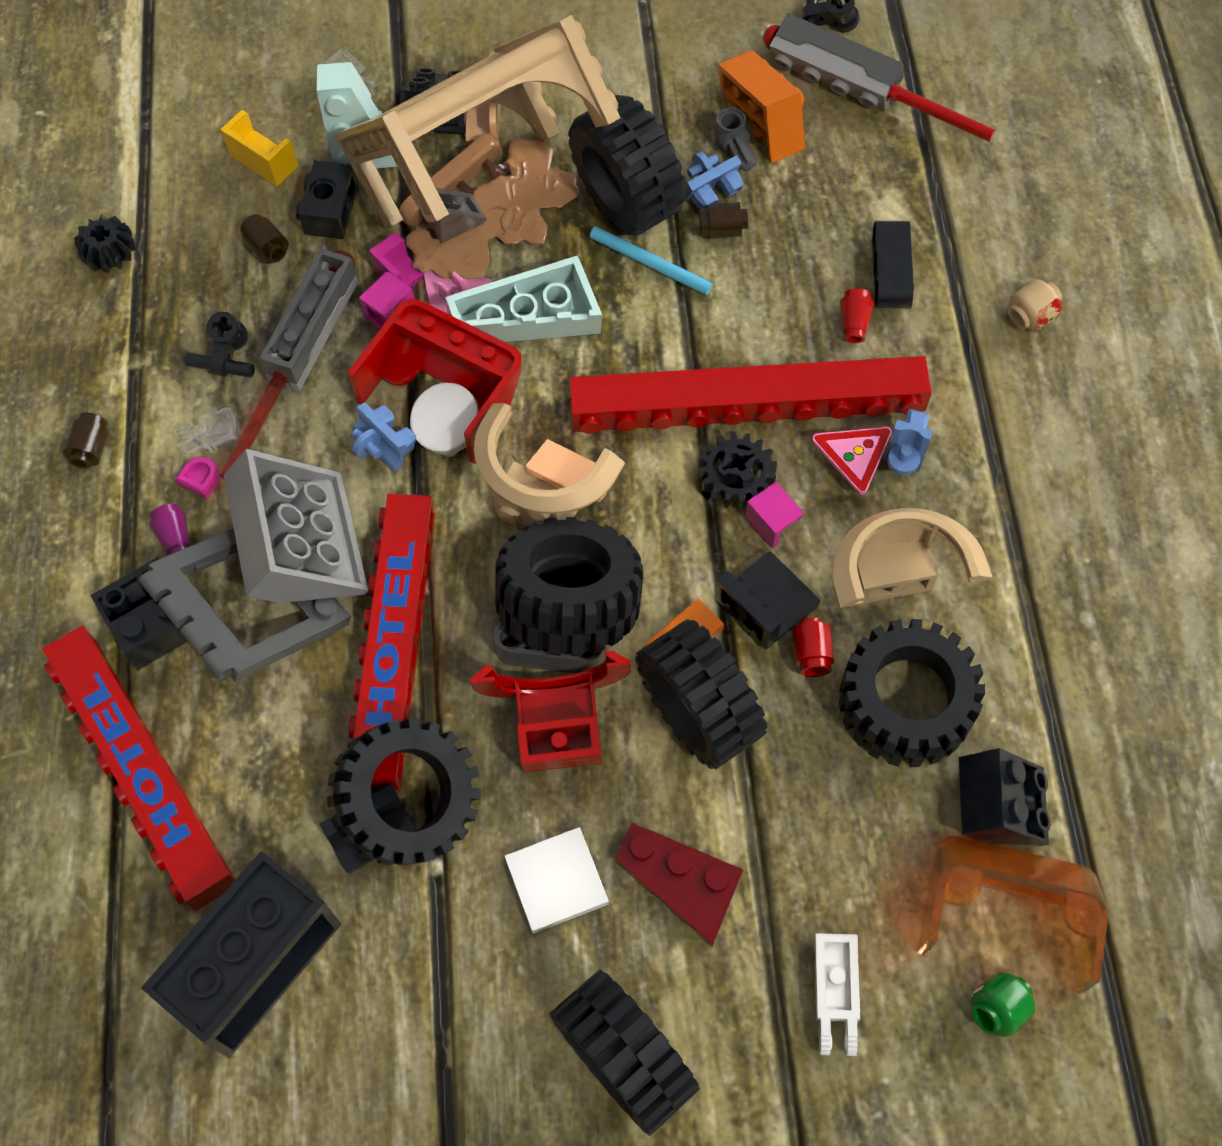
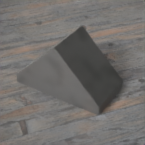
M436 188L449 215L438 221L428 223L441 243L461 235L487 220V217L470 193Z

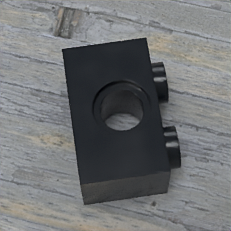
M314 160L311 173H307L305 176L303 200H299L296 206V218L301 221L305 235L344 239L358 190L356 174L351 165Z

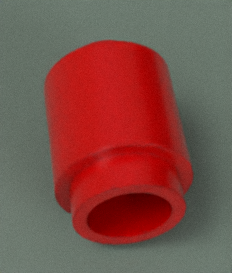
M819 618L803 619L799 622V625L792 629L796 666L800 668L802 676H825L832 671L831 665L834 663L830 625L822 622Z

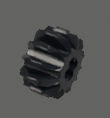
M101 214L99 220L93 221L88 218V226L78 227L79 235L74 238L75 246L78 250L77 254L80 260L85 265H89L94 272L102 268L109 274L112 267L116 266L122 269L123 261H132L131 252L136 250L135 241L132 237L133 234L129 226L125 222L121 223V220L116 216L107 219V217Z

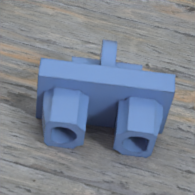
M703 152L694 154L692 156L693 166L687 169V174L690 178L697 177L686 183L684 202L692 200L698 209L707 208L708 204H716L719 199L712 188L718 184L727 198L740 192L744 187V183L737 171L742 164L738 156L736 155L719 164V159L715 154L709 158Z
M366 403L357 406L358 419L351 433V436L355 439L352 451L359 458H364L368 455H371L374 459L380 458L393 471L401 468L404 455L414 449L416 435L408 427L395 432L392 429L395 418L385 405L373 410Z
M909 409L905 422L897 419L885 458L893 472L899 475H909L915 471H920L933 430L926 428L930 415Z

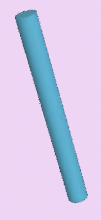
M597 226L590 233V239L706 296L712 289L713 283Z

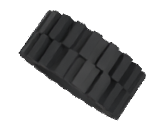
M689 619L683 621L636 653L635 662L638 664L637 670L644 679L642 683L645 689L652 695L651 700L653 704L660 709L663 714L662 718L667 725L670 724L673 728L674 735L678 740H682L685 743L686 749L692 755L695 754L700 763L703 765L706 763L709 769L714 768L716 770L766 735L767 722L762 718L765 716L763 708L756 702L758 697L755 691L749 688L746 683L748 681L743 671L738 670L732 655L725 653L722 643L716 637L712 639L709 630L704 626L700 627L697 621H690Z
M899 619L890 622L887 632L880 625L871 631L869 640L864 636L857 643L855 652L851 653L841 681L839 692L842 693L839 699L840 711H846L843 719L846 730L856 728L853 740L857 745L861 747L866 741L872 745L869 755L879 759L881 752L891 755L888 762L890 765L899 767L903 758H909V768L920 767L925 758L928 757L930 765L941 761L945 752L950 756L957 750L960 743L964 742L983 707V704L980 702L985 695V684H978L983 676L981 664L972 667L970 665L975 653L970 646L962 651L957 647L961 637L956 633L952 632L947 639L940 635L943 628L942 625L933 622L930 630L922 629V619H911L909 627L903 628L902 621ZM911 660L923 663L932 668L943 680L948 693V706L941 714L926 720H910L898 716L889 710L880 699L875 683L876 674L888 664L896 661Z
M408 718L403 721L396 719L363 732L364 734L354 738L346 745L348 747L347 751L339 754L334 762L338 766L337 771L329 775L327 785L333 786V795L327 796L328 808L335 807L337 816L331 818L335 829L342 828L346 835L341 839L348 847H358L360 850L357 854L366 859H377V863L406 865L434 860L436 855L447 854L455 847L452 845L454 841L465 838L469 832L464 827L465 823L475 821L478 810L471 808V803L474 800L481 799V788H472L471 779L480 776L477 766L467 767L465 760L471 757L472 754L467 746L457 749L454 743L459 737L453 732L449 731L442 734L438 732L441 727L440 724L432 721L420 724L419 718ZM392 753H410L422 758L432 767L440 784V801L436 813L425 826L414 832L400 831L385 823L376 812L371 799V783L374 773L380 763Z
M601 969L549 1013L556 1027L573 1047L579 1058L587 1065L591 1073L600 1081L611 1097L617 1101L624 1112L648 1136H651L700 1090L697 1080L693 1077V1073L682 1062L683 1059L668 1043L669 1040L656 1028L653 1021L638 1007L635 1000L630 995H627L623 988Z

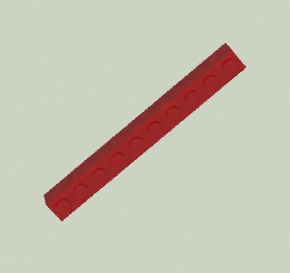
M926 356L570 377L573 432L587 434L597 433L600 430L627 432L636 428L650 427L667 429L671 426L683 425L702 427L707 424L717 423L737 425L750 421L772 423L783 419L807 421L817 417L842 419L850 415L877 417L885 413L902 412L908 414L909 409L926 411L932 394Z

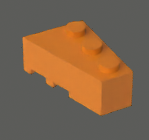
M753 50L718 64L723 95L733 108H737L745 114L755 129L751 132L755 141L757 142L762 139L768 147L766 156L771 163L805 149L802 112L804 97L798 87L793 86L785 79L782 73H778L769 65L767 60L762 59Z

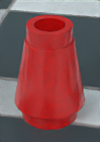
M849 289L844 292V296L840 300L844 340L849 343H862L865 341V335L874 307L871 293L865 289Z

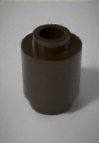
M740 202L708 204L707 208L699 209L701 236H709V239L742 236V229H748L747 208L741 209Z
M254 214L244 220L240 228L242 239L261 262L265 264L276 263L285 257L289 246L288 240L267 217Z
M86 412L81 413L78 419L73 421L63 450V454L73 466L87 469L90 466L99 464L109 435V430L107 429L108 422L103 417Z

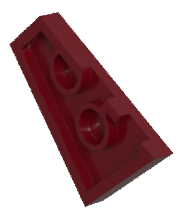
M631 823L617 854L616 863L649 893L654 894L673 911V914L683 923L686 922L708 945L713 947L743 869Z

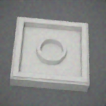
M580 827L505 855L533 934L609 905V900Z

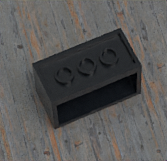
M260 851L145 982L141 989L205 1045L230 1059L342 924L325 902L265 853Z

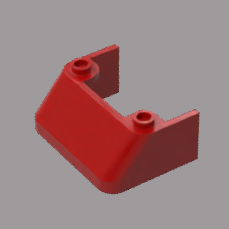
M405 300L397 306L347 372L356 402L360 405L365 403L381 380L395 386H403L412 382L420 371L444 383H455L463 386L477 399L480 405L479 412L464 432L469 461L476 464L474 442L478 427L493 403L511 405L522 371L521 354L514 346L421 300Z

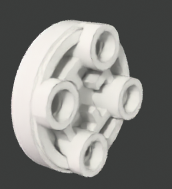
M436 384L425 390L415 401L410 415L411 430L416 435V440L427 450L445 457H452L466 448L464 432L479 412L480 405L476 398L459 384Z

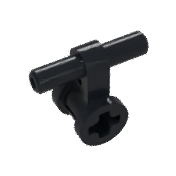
M806 0L802 19L817 26L832 24L836 31L845 33L857 27L860 15L855 7V0H844V5L841 0H826V2L819 3V0ZM842 17H844L845 24L842 23Z
M228 312L215 313L207 322V333L214 340L211 356L189 352L185 356V364L189 367L209 370L213 375L226 377L228 374L249 378L253 377L255 373V366L253 364L232 360L234 351L240 350L247 343V328Z

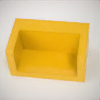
M244 110L237 113L220 129L229 156L275 186L281 184L299 166L292 141L285 138L277 145L253 129L249 115Z

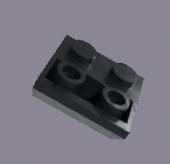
M159 557L90 595L124 655L137 671L187 642L180 633L181 628L175 627L158 606L159 601H154L139 582L141 575L148 572V564L159 560Z
M1001 748L959 757L962 835L985 844L1049 845L1048 831L1051 821L1046 805L1048 781L1044 773V767Z

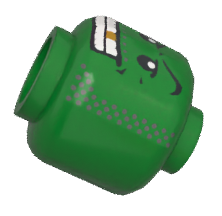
M999 972L992 975L976 988L971 996L972 1017L976 1024L990 1035L1011 1036L1030 1021L1035 1014V1001L1031 986L1023 978L1016 977L1010 973Z

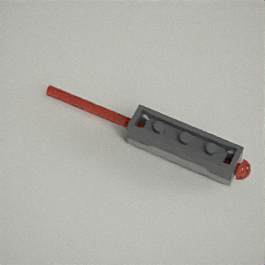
M322 248L319 249L259 357L267 380L270 382L220 473L222 479H224V474L243 451L251 449L281 391L285 387L300 391L358 283L354 258L347 251L339 250L332 252Z

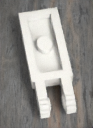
M815 933L816 1021H819L820 1055H830L832 1049L830 1021L845 1022L844 1049L846 1050V1056H857V1022L860 1020L857 934Z

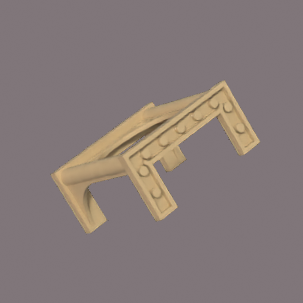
M572 15L493 49L495 53L381 115L335 134L384 227L393 226L402 221L403 218L372 160L392 155L426 222H435L449 215L411 141L484 101L498 103L517 112L531 125L536 137H539L541 140L549 139L560 132L556 126L558 120L555 112L551 107H547L541 95L543 94V88L540 82L560 85L579 95L596 128L609 125L620 119L617 111L618 102L614 94L606 88L601 77L602 68L586 46L584 29L579 22L574 20Z

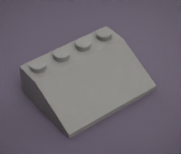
M245 449L224 474L246 597L285 603L365 595L369 590L341 473Z

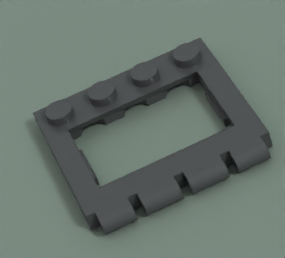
M234 528L148 564V572L139 578L140 584L154 601H159L158 606L175 627L181 628L180 633L196 653L204 655L203 661L218 680H224L231 676L236 682L348 626L351 615L336 598L291 602L292 605H298L306 614L305 621L245 649L185 576L193 571L197 573L228 559L229 555L238 552Z

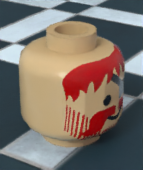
M1032 280L1012 294L1009 302L1010 307L1008 308L1010 319L1021 330L1027 329L1036 332L1059 317L1062 310L1060 302L1062 300L1061 291L1051 282L1047 284L1043 280Z

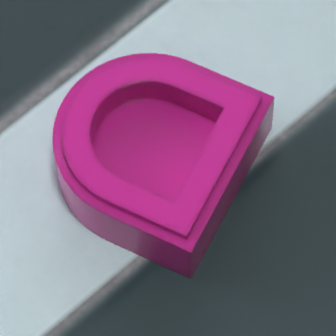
M196 457L184 465L174 480L178 486L208 500L220 482V472L215 462L210 458Z

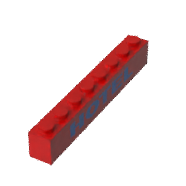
M387 494L386 507H380L378 524L379 529H382L381 540H376L374 544V561L378 562L376 574H371L369 579V595L373 596L372 607L366 608L364 614V629L368 631L367 642L361 643L359 649V665L363 666L362 678L356 679L354 684V701L358 702L356 715H351L349 720L348 734L350 739L359 737L364 734L363 732L388 721L396 719L403 721L410 718L436 515L432 496ZM392 753L380 763L372 778L371 791H379L392 784L396 792H401L405 753Z
M82 625L42 648L49 661L43 665L46 672L55 684L61 682L66 692L60 694L64 704L72 714L78 712L83 722L77 726L89 745L94 742L100 751V753L95 755L98 764L107 776L112 773L118 782L112 788L122 805L126 807L130 804L136 816L130 820L142 839L149 837L154 848L149 851V854L161 872L167 869L173 879L167 885L179 905L186 902L197 911L221 896L236 879L96 639Z

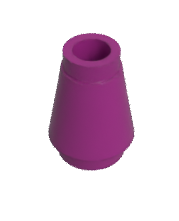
M166 504L154 509L150 513L151 521L149 525L168 555L190 547L185 512L180 510L177 504Z

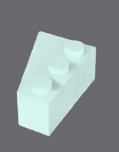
M352 62L317 65L316 91L332 163L351 165L335 134L381 115L382 111H378L371 99V93ZM392 155L372 160L376 168L397 167Z

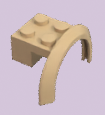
M493 403L478 427L474 442L476 463L481 476L492 490L495 512L502 520L510 524L519 523L527 526L534 522L538 524L544 523L545 519L556 517V520H566V517H575L579 509L591 505L605 495L625 465V462L616 454L604 448L595 465L586 476L570 486L558 489L527 473L526 466L515 461L507 473L499 464L496 456L497 442L502 430L513 414L510 411L512 406L505 403Z
M917 508L892 509L864 519L844 536L835 552L832 563V581L839 608L931 591L938 577L930 550L935 533L947 540L956 550L964 566L969 583L990 580L993 577L982 547L964 526L943 514Z

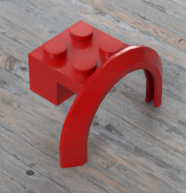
M605 651V661L592 669L565 676L535 679L503 676L495 671L493 665H487L470 679V684L475 692L485 696L516 698L519 720L517 730L520 761L525 773L603 764L594 689L611 685L626 678L631 673V661L615 651Z

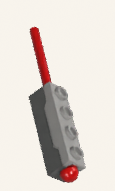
M790 13L786 15L781 26L772 25L764 32L763 42L770 50L771 59L774 64L782 70L789 71L792 69L801 73L809 82H821L828 85L835 93L841 96L848 94L857 98L861 104L871 109L877 107L885 111L890 100L900 101L988 142L992 140L996 130L900 87L899 84L903 79V63Z

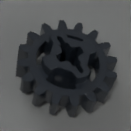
M731 432L730 440L728 441L721 435L717 436L716 446L708 443L705 449L706 455H700L698 479L703 480L702 491L708 492L712 490L711 501L713 502L720 498L725 499V508H729L732 502H737L739 509H744L745 501L750 500L776 481V474L774 473L777 470V461H772V449L763 451L762 439L757 440L755 443L750 442L749 433L745 434L743 440L738 439L735 432ZM720 459L721 464L717 465V470L713 471L715 463ZM761 470V476L755 482L754 477L757 476L758 471Z

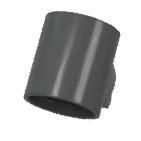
M725 108L716 117L715 144L721 151L731 153L733 157L737 155L742 163L739 169L749 171L757 164V158L749 145L750 134L745 127L746 116L737 108Z

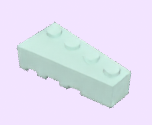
M578 255L445 297L447 314L504 342L601 334L602 313Z

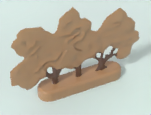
M490 133L481 135L433 175L431 180L435 188L458 192L462 190L465 193H470L487 217V220L483 224L444 243H441L439 238L434 239L431 237L432 228H420L411 231L406 236V246L415 254L412 267L419 269L421 272L433 270L441 278L453 279L451 274L455 271L460 277L466 279H482L491 261L490 251L488 250L489 239L498 237L504 244H518L522 240H526L531 244H544L548 224L540 216V209L561 208L576 198L579 194V187L576 185V175L562 170L551 171L549 169L553 150L539 137H534L531 141L527 139L513 140L509 145V158L506 162L493 164L500 153V142ZM487 168L492 180L487 184L471 188L468 183ZM508 169L511 171V175L506 176L500 170ZM411 194L402 203L399 212L403 218L402 222L409 227H416L423 223L425 218Z

